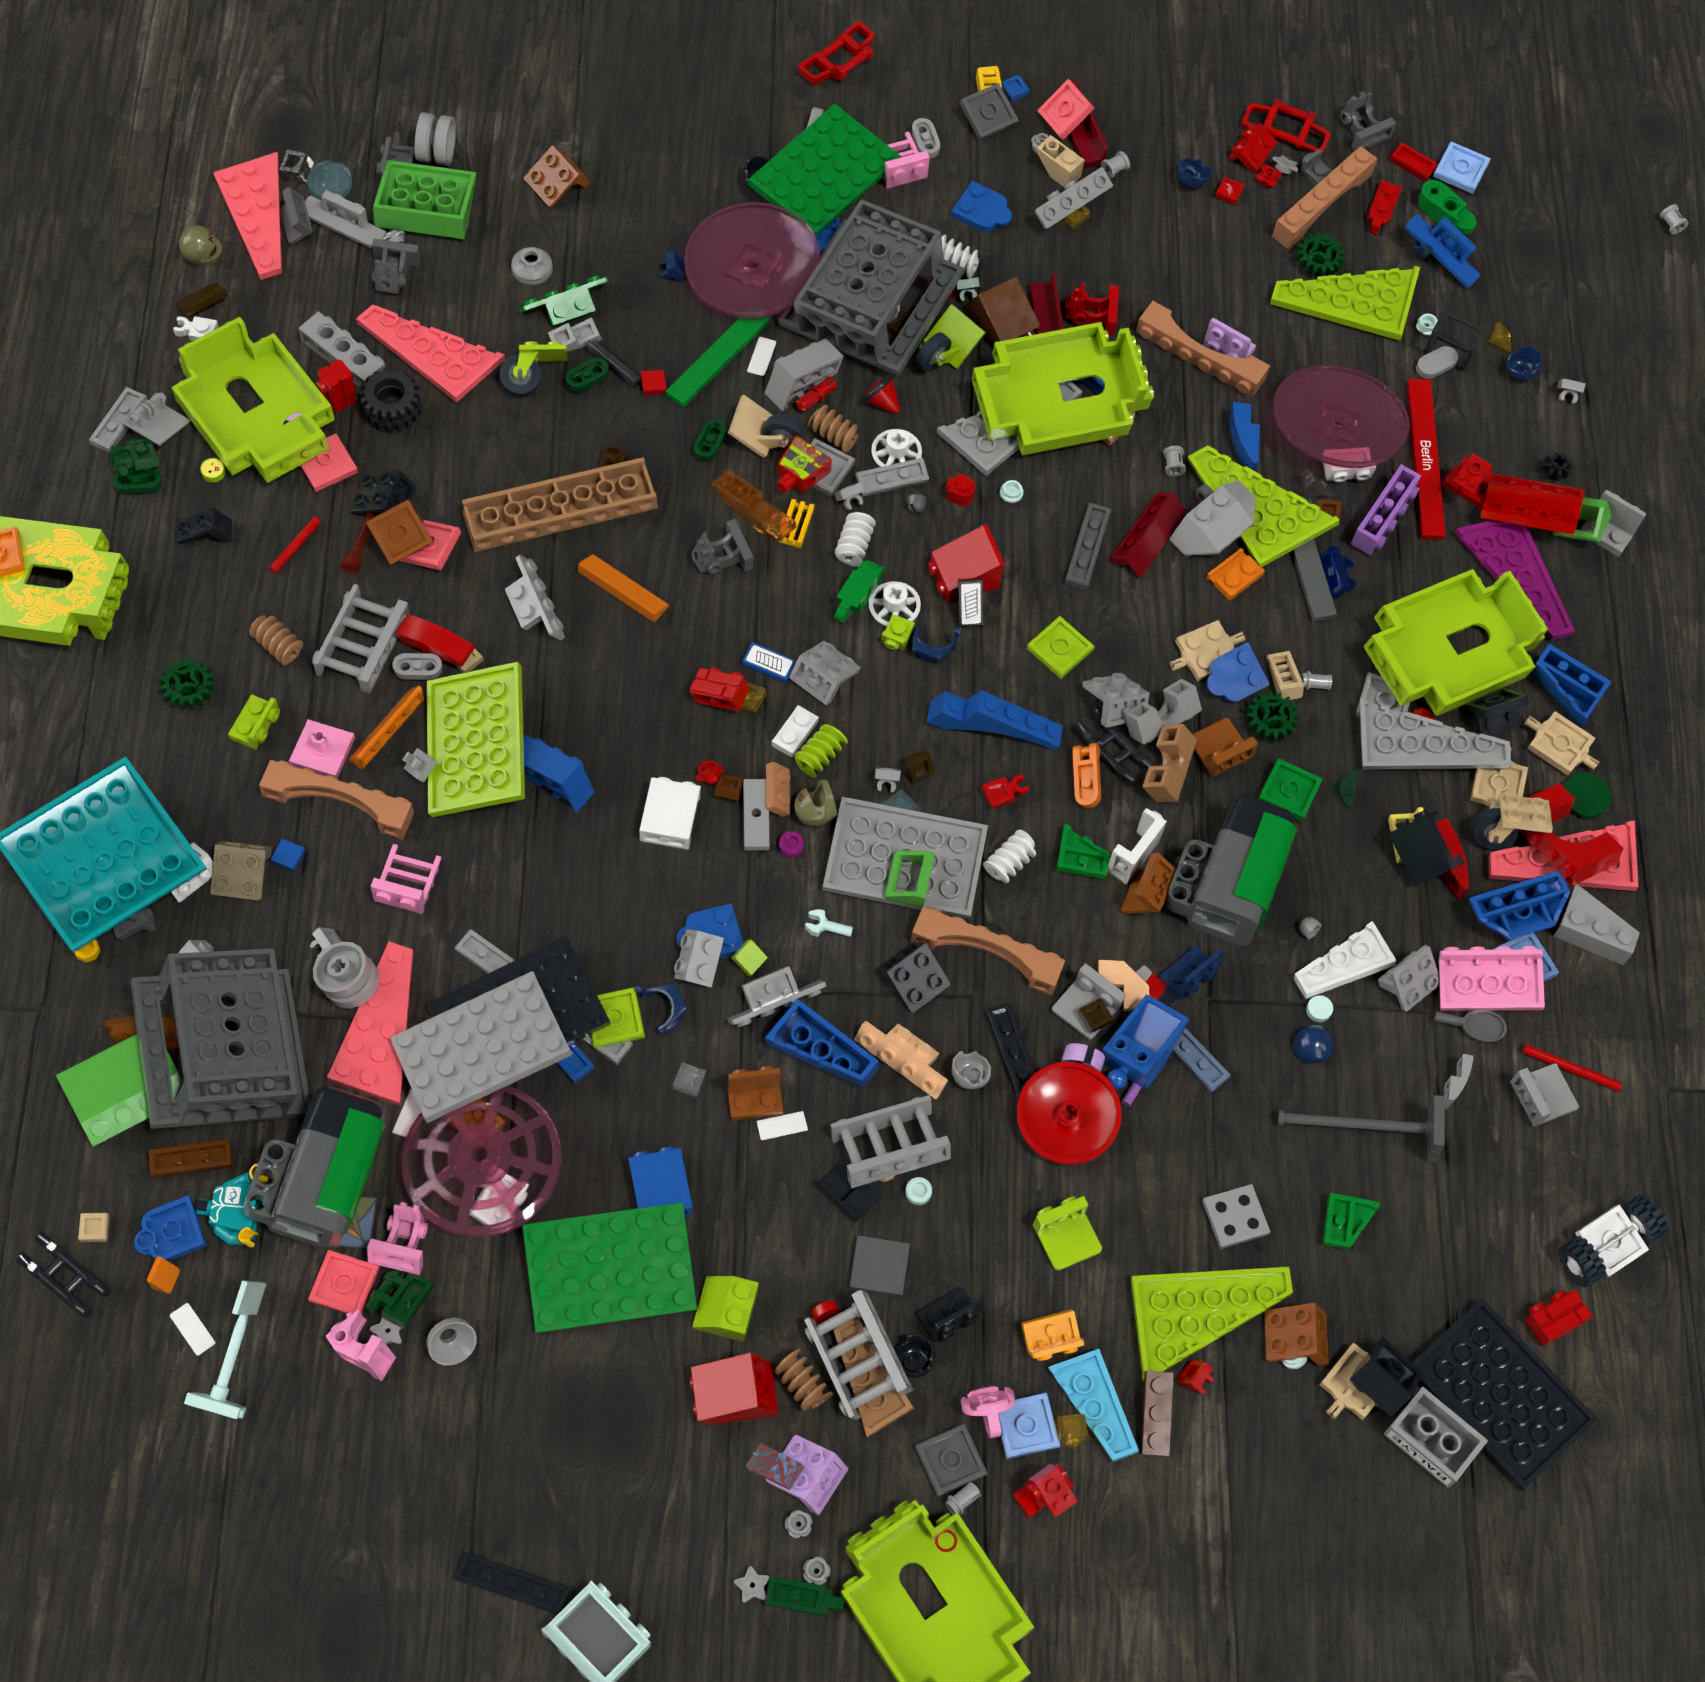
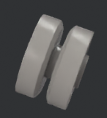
M422 112L420 114L415 134V158L417 162L429 164L434 157L437 165L450 166L456 138L454 116L441 115L437 121L432 113Z
M352 942L332 944L322 951L313 967V979L317 986L332 1003L340 1008L350 1009L361 1006L375 994L380 982L379 970L361 947Z

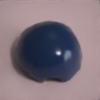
M1184 158L1178 164L1176 174L1184 186L1195 189L1201 188L1212 175V168L1210 165L1204 167L1201 159L1192 160Z
M1522 346L1515 354L1511 352L1506 361L1508 374L1519 381L1534 378L1539 373L1543 357L1541 352L1534 347Z
M1310 1025L1300 1030L1293 1038L1292 1049L1295 1056L1305 1064L1322 1063L1332 1055L1334 1040L1331 1033L1326 1028H1323V1026Z

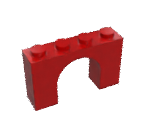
M1560 783L1528 797L1549 800L1552 823L1570 815L1575 798ZM1519 829V832L1541 853L1546 861L1559 871L1561 876L1571 886L1617 865L1624 849L1608 832L1587 842L1571 843L1560 839L1553 832L1546 833Z

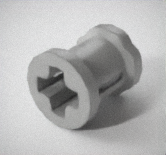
M1119 151L1113 158L1103 160L1101 167L1104 168L1111 179L1119 171L1129 169L1130 162L1127 155Z
M1676 204L1665 208L1660 214L1661 219L1665 220L1669 225L1671 234L1683 231L1689 224L1688 220L1679 213V208Z
M1169 446L1163 451V456L1166 458L1167 463L1165 472L1168 476H1180L1185 473V465L1182 459L1184 449L1181 446Z

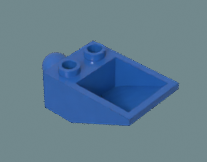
M1146 994L1103 1048L1105 1056L1104 1065L1112 1069L1108 1073L1107 1079L1114 1088H1123L1129 1079L1147 1090L1165 1065L1186 1028L1189 1018Z

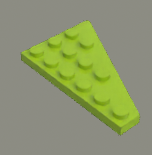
M1414 266L1413 269L1408 270L1393 268L1388 271H1366L1365 274L1351 276V273L1341 276H1320L1316 280L1303 281V279L1276 281L1270 304L1401 340L1420 267Z
M1206 446L1188 456L1189 463L1203 484L1208 485L1213 492L1222 485L1240 481L1255 496L1254 525L1239 536L1255 562L1261 567L1339 525L1337 516L1333 517L1325 513L1317 505L1310 504L1299 495L1280 488L1275 482L1263 478L1261 474L1246 466L1242 467L1233 462L1230 457L1219 454L1216 449L1210 446Z
M1289 1267L1132 1276L1131 1286L1143 1381L1145 1379V1371L1164 1372L1291 1296L1293 1290Z

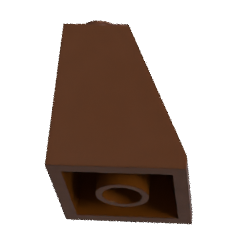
M1017 277L978 294L965 305L966 310L976 324L986 332L984 335L993 347L995 342L1035 335L1034 331L1040 327Z

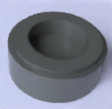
M1206 484L1196 489V495L1200 502L1213 493V490Z

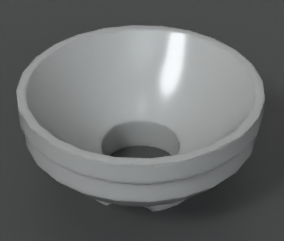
M527 247L519 250L514 255L511 270L513 276L519 282L527 285H537L545 282L550 277L553 265L546 251L537 247ZM535 255L538 259L530 263L525 260V257Z
M460 1318L445 1319L431 1329L427 1338V1349L431 1358L438 1364L455 1365L464 1361L472 1354L477 1343V1336L467 1321ZM444 1330H455L451 1338L447 1340L440 1338Z

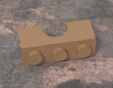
M1184 724L1162 725L1156 746L1162 753L1163 764L1162 766H1149L1143 788L1157 803L1178 802L1197 739Z

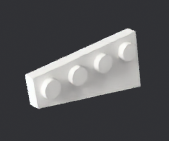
M1372 921L1366 925L1365 929L1351 935L1340 946L1336 945L1330 949L1328 954L1322 958H1317L1295 973L1294 980L1306 999L1393 967L1396 964V959Z

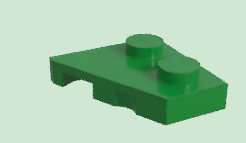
M1064 824L1056 871L1105 880L1110 853L1094 845L1087 837L1084 836L1082 838L1071 830V826Z
M1330 1193L1327 1202L1323 1246L1349 1250L1379 1208L1380 1202Z

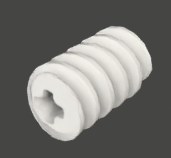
M944 234L942 236L943 259L963 267V275L967 273V278H971L979 264V258H977L978 250L969 254L970 246H967L963 251L961 242L954 247V239L952 238L946 243V235Z
M855 512L846 517V523L843 526V531L835 549L836 557L844 564L859 567L863 562L862 558L865 557V550L868 548L867 543L870 542V535L873 534V527L876 524L870 515Z
M1017 830L1014 835L1009 837L1008 842H1004L1001 848L995 851V855H991L988 861L983 862V866L993 878L1008 883L1010 881L1008 875L1015 877V869L1022 870V863L1028 864L1030 862L1028 856L1032 858L1036 856L1034 850L1035 843L1028 833L1023 830Z

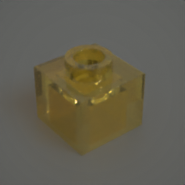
M1085 1414L1057 1417L1055 1427L1060 1444L1065 1443V1447L1080 1446L1081 1442H1084L1088 1436Z

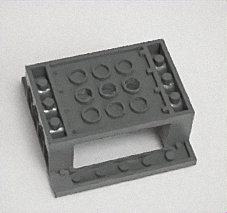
M861 199L848 220H843L779 318V326L817 342L827 339L838 351L899 376L962 277L964 268L943 259L942 235L940 231ZM866 267L874 268L873 271L868 273L862 271ZM917 275L931 280V284L890 346L887 322ZM861 284L863 286L859 290H854L851 288L853 285Z
M274 948L168 954L159 976L133 977L130 983L151 1129L305 1117L310 1097L289 969L277 970ZM234 1000L235 1005L228 1007L222 1001ZM160 1004H173L184 1076V1083L176 1098H173ZM234 1021L239 1029L237 1031H230L226 1028L225 1022ZM232 1045L239 1046L243 1054L235 1056L230 1053L229 1047Z

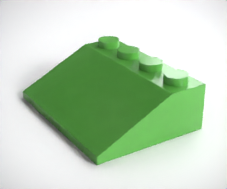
M387 160L373 205L375 226L465 239L471 213L476 172Z
M138 1034L56 1075L92 1146L149 1118ZM167 1052L173 1098H176L184 1082Z

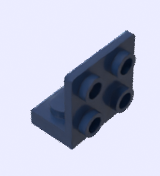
M1196 945L1162 973L1159 980L1179 1000L1186 995L1191 997L1200 988L1199 984L1202 981L1209 982L1218 973L1216 969L1222 964L1221 958L1224 951L1220 948L1208 958Z

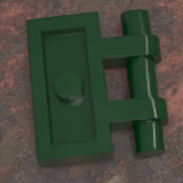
M146 437L125 441L126 446H112L109 449V457L113 462L115 471L120 475H127L129 467H134L136 471H147L153 467L160 466L153 445Z
M392 1269L390 1272H386L382 1278L383 1283L378 1290H374L369 1296L370 1301L365 1306V1309L370 1313H375L378 1307L383 1306L384 1309L382 1310L381 1317L405 1329L433 1290L434 1283L413 1273H408L404 1279L400 1277L403 1271ZM391 1288H396L397 1290L392 1297L387 1295Z

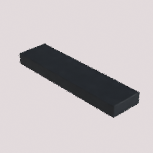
M1009 1002L988 1008L985 1013L1018 1102L1023 1087L1036 1072L1011 1003Z
M465 1551L454 1578L456 1581L556 1615L564 1609L571 1589L568 1586Z

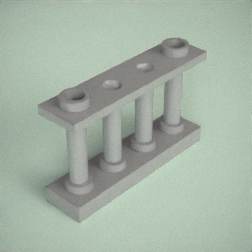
M354 584L351 591L346 592L343 598V606L320 651L317 650L314 653L312 664L314 665L316 675L321 676L325 667H330L357 677L361 691L370 694L398 639L395 631L406 615H410L408 602L398 600L396 606L390 609L362 599L359 585ZM358 607L387 617L388 622L385 627L378 628L353 619L351 616L355 608ZM349 627L375 636L378 641L375 647L369 648L343 639L341 636L345 628ZM337 646L365 656L368 661L365 667L359 668L333 659L331 655Z
M930 1095L916 1097L911 1101L853 1118L841 1119L831 1124L833 1143L843 1140L852 1164L847 1165L848 1182L851 1188L951 1159V1144L948 1137L937 1138L927 1116L932 1114ZM918 1119L927 1142L912 1145L903 1122ZM893 1126L902 1149L888 1153L878 1130ZM868 1133L877 1156L862 1160L853 1137Z
M863 1290L852 1294L855 1302L852 1303L851 1308L818 1325L812 1318L805 1319L807 1325L805 1329L806 1335L811 1343L815 1342L841 1398L839 1402L840 1409L846 1417L849 1416V1418L854 1420L861 1418L857 1410L858 1407L890 1390H897V1393L902 1395L913 1391L868 1293ZM857 1316L858 1318H863L866 1327L863 1328L864 1331L829 1349L823 1334ZM867 1341H874L878 1350L875 1352V1356L840 1373L834 1360L835 1358ZM879 1365L886 1367L889 1376L886 1377L887 1380L853 1398L851 1397L845 1383Z

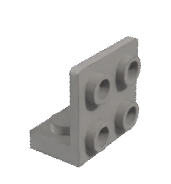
M1605 490L1600 500L1608 501L1612 517L1600 541L1595 543L1619 557L1634 536L1646 513L1637 506L1621 499L1617 494ZM1587 520L1581 530L1594 532L1596 521Z
M822 641L799 655L789 678L822 703L828 705L832 702L840 684L857 674L861 667L851 658L836 650L832 644Z
M1114 673L1112 676L1103 678L1094 677L1092 680L1083 681L1082 687L1103 701L1101 724L1106 728L1126 724L1125 711L1141 702L1148 704L1149 692L1122 673Z
M1085 963L1079 970L1074 983L1052 1007V1012L1088 1040H1092L1101 1029L1090 1034L1079 1016L1078 1010L1101 998L1113 1016L1122 1005L1126 994Z
M1557 1064L1549 1065L1531 1073L1528 1068L1518 1071L1510 1081L1533 1127L1574 1112L1579 1108Z

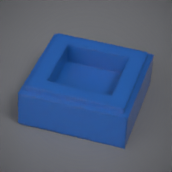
M1019 75L1001 82L1002 90L1010 102L1029 95L1030 89Z
M281 839L271 858V863L295 872L306 852L305 847Z

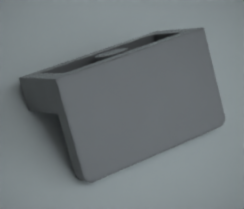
M288 187L282 191L286 204L280 207V212L288 242L293 245L313 231L304 197L291 187Z

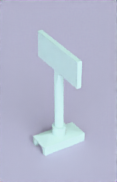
M242 1280L232 1311L233 1314L240 1316L234 1327L217 1384H213L210 1395L197 1392L187 1393L184 1404L234 1419L244 1417L247 1407L226 1400L229 1392L227 1386L246 1329L248 1315H257L267 1283Z

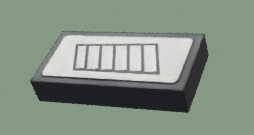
M981 577L958 579L959 627L983 625V580Z

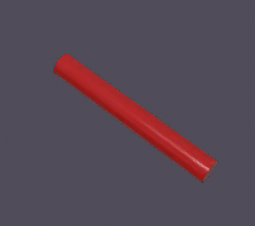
M314 516L270 565L269 569L273 573L277 574L321 524V520Z

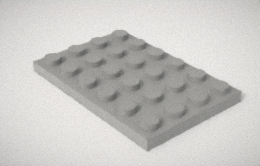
M842 797L822 890L922 910V907L890 901L884 897L894 852L926 850L935 852L924 907L936 908L945 915L970 919L988 825ZM902 861L896 892L917 891L922 864Z
M533 971L390 1037L427 1123L572 1055Z

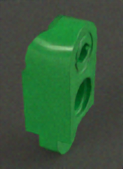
M1429 180L1424 183L1418 198L1420 209L1428 214L1427 216L1436 223H1439L1446 217L1464 235L1472 233L1476 226V219L1466 209L1467 203L1440 181Z
M870 560L863 561L857 570L854 569L837 595V598L840 599V605L834 618L845 623L853 611L861 613L876 588L880 585L886 569Z

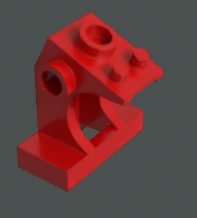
M1085 283L1075 287L1074 293L1069 295L1065 301L1066 318L1078 325L1101 322L1102 326H1105L1108 335L1114 337L1117 325L1119 286L1110 285L1108 296L1104 298L1089 297L1088 293L1084 291ZM1085 309L1096 310L1097 313H1091L1086 311Z
M1473 453L1470 457L1466 455L1459 467L1455 465L1447 475L1442 486L1481 510L1486 499L1487 483L1494 474L1491 471L1492 465Z
M1058 1463L1056 1465L1050 1464L1028 1479L1023 1488L1013 1494V1498L1028 1519L1046 1506L1056 1518L1078 1502L1071 1491L1074 1485Z

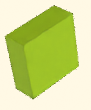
M751 939L747 940L731 957L747 976H751L768 958Z

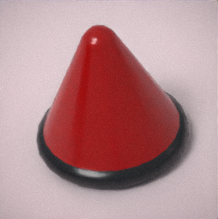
M888 374L865 393L862 401L894 414L899 413L900 406L892 379L893 375Z

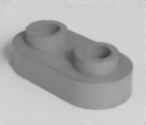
M926 118L915 120L912 124V136L918 152L927 151L930 158L936 157L940 152V141L933 123Z
M403 653L396 656L392 664L394 674L400 679L432 680L439 677L442 673L441 659L435 654ZM409 667V670L404 671L402 668ZM428 667L434 668L431 671L426 670Z

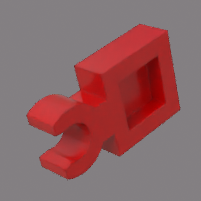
M1023 775L1015 776L1012 782L1009 783L1006 777L983 784L982 791L991 810L1014 802V795L1023 796L1028 793V786L1023 788L1017 786L1018 783L1023 782Z

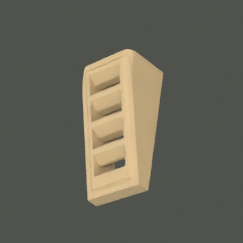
M1290 651L1267 655L1266 659L1277 694L1281 692V698L1283 699L1288 696L1290 700L1301 698L1303 696L1304 684ZM1287 662V664L1276 666L1277 663Z

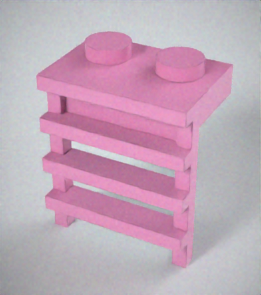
M905 132L907 140L888 145L896 152L911 148V150L898 153L901 155V158L885 162V173L882 178L885 181L886 189L928 177L930 157L927 151L918 152L909 132Z
M393 844L380 879L374 878L372 881L371 890L374 901L423 914L424 905L429 898V892L431 887H433L434 878L438 873V867L442 858L436 855L434 863L431 864L396 854L398 845ZM394 862L428 871L430 874L429 877L391 868ZM387 876H392L425 885V888L422 891L386 881Z

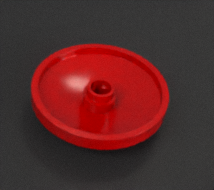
M1059 1062L1042 1068L1026 1082L1018 1100L1017 1123L1024 1141L1038 1156L1059 1165H1080L1098 1158L1112 1145L1121 1124V1104L1114 1086L1101 1072L1082 1063Z

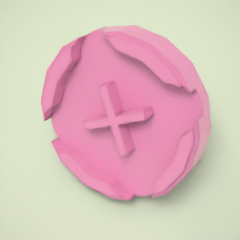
M995 1386L979 1388L968 1393L967 1399L966 1397L961 1399L963 1413L971 1416H983L986 1432L990 1439L1001 1436L998 1413L1010 1409L1015 1404L1014 1391L1008 1387H1004L1005 1391H999V1388Z

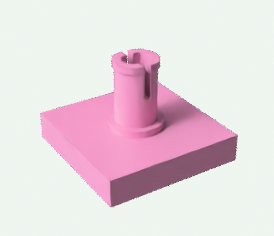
M307 720L289 763L296 768L311 769L316 774L322 776L331 775L338 778L355 740V735L351 732Z

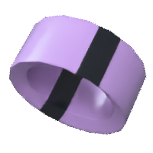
M1071 1043L1066 1045L1061 1062L1082 1063L1101 1072L1105 1056L1102 1052L1091 1046Z

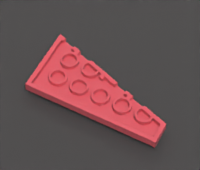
M390 941L388 942L377 966L380 975L377 991L370 1000L359 1006L327 1076L330 1082L401 1106L403 1067L390 1037L407 1030L413 949Z

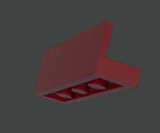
M1073 81V84H1074V85L1080 90V92L1082 93V91H1081V89H1080V87H1079L1077 81ZM1090 112L1068 135L1077 155L1084 159V169L1101 165V162L1106 159L1108 149L1094 116Z
M1051 272L1049 283H1030L1029 290L1032 309L1040 324V327L1036 329V334L1064 329L1055 272Z
M1174 492L1156 493L1110 557L1114 565H1129L1137 578L1143 576L1187 514L1186 509Z

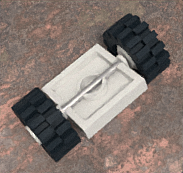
M1642 1194L1637 1195L1622 1206H1614L1575 1232L1576 1237L1559 1247L1557 1252L1558 1256H1560L1559 1261L1564 1264L1562 1266L1563 1269L1568 1271V1276L1573 1277V1281L1576 1284L1579 1283V1286L1588 1288L1601 1278L1610 1277L1648 1251L1647 1246L1652 1245L1668 1233L1669 1230L1667 1228L1669 1226L1665 1222L1667 1219L1661 1215L1662 1210L1656 1208L1654 1201L1650 1202V1198L1644 1197Z

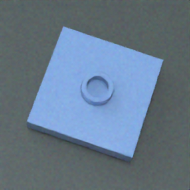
M1450 142L1433 177L1473 194L1491 158Z
M1047 1393L1015 1399L1013 1407L998 1413L1006 1459L1060 1447Z

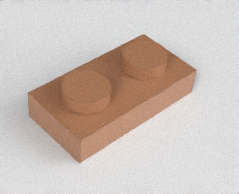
M773 761L766 764V809L784 817L790 814V770Z

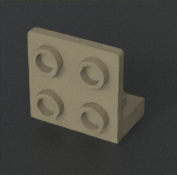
M221 841L215 844L210 893L219 896L261 900L265 862L272 855V847Z

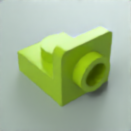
M892 614L886 630L881 635L882 643L891 650L900 649L904 651L914 629L915 622Z

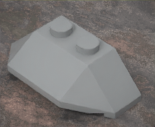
M1240 481L1220 486L1185 516L1169 538V541L1185 557L1219 554L1254 525L1255 496Z

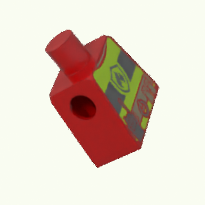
M796 435L778 463V476L781 479L777 482V487L784 493H787L792 487L801 492H806L831 472L832 459Z

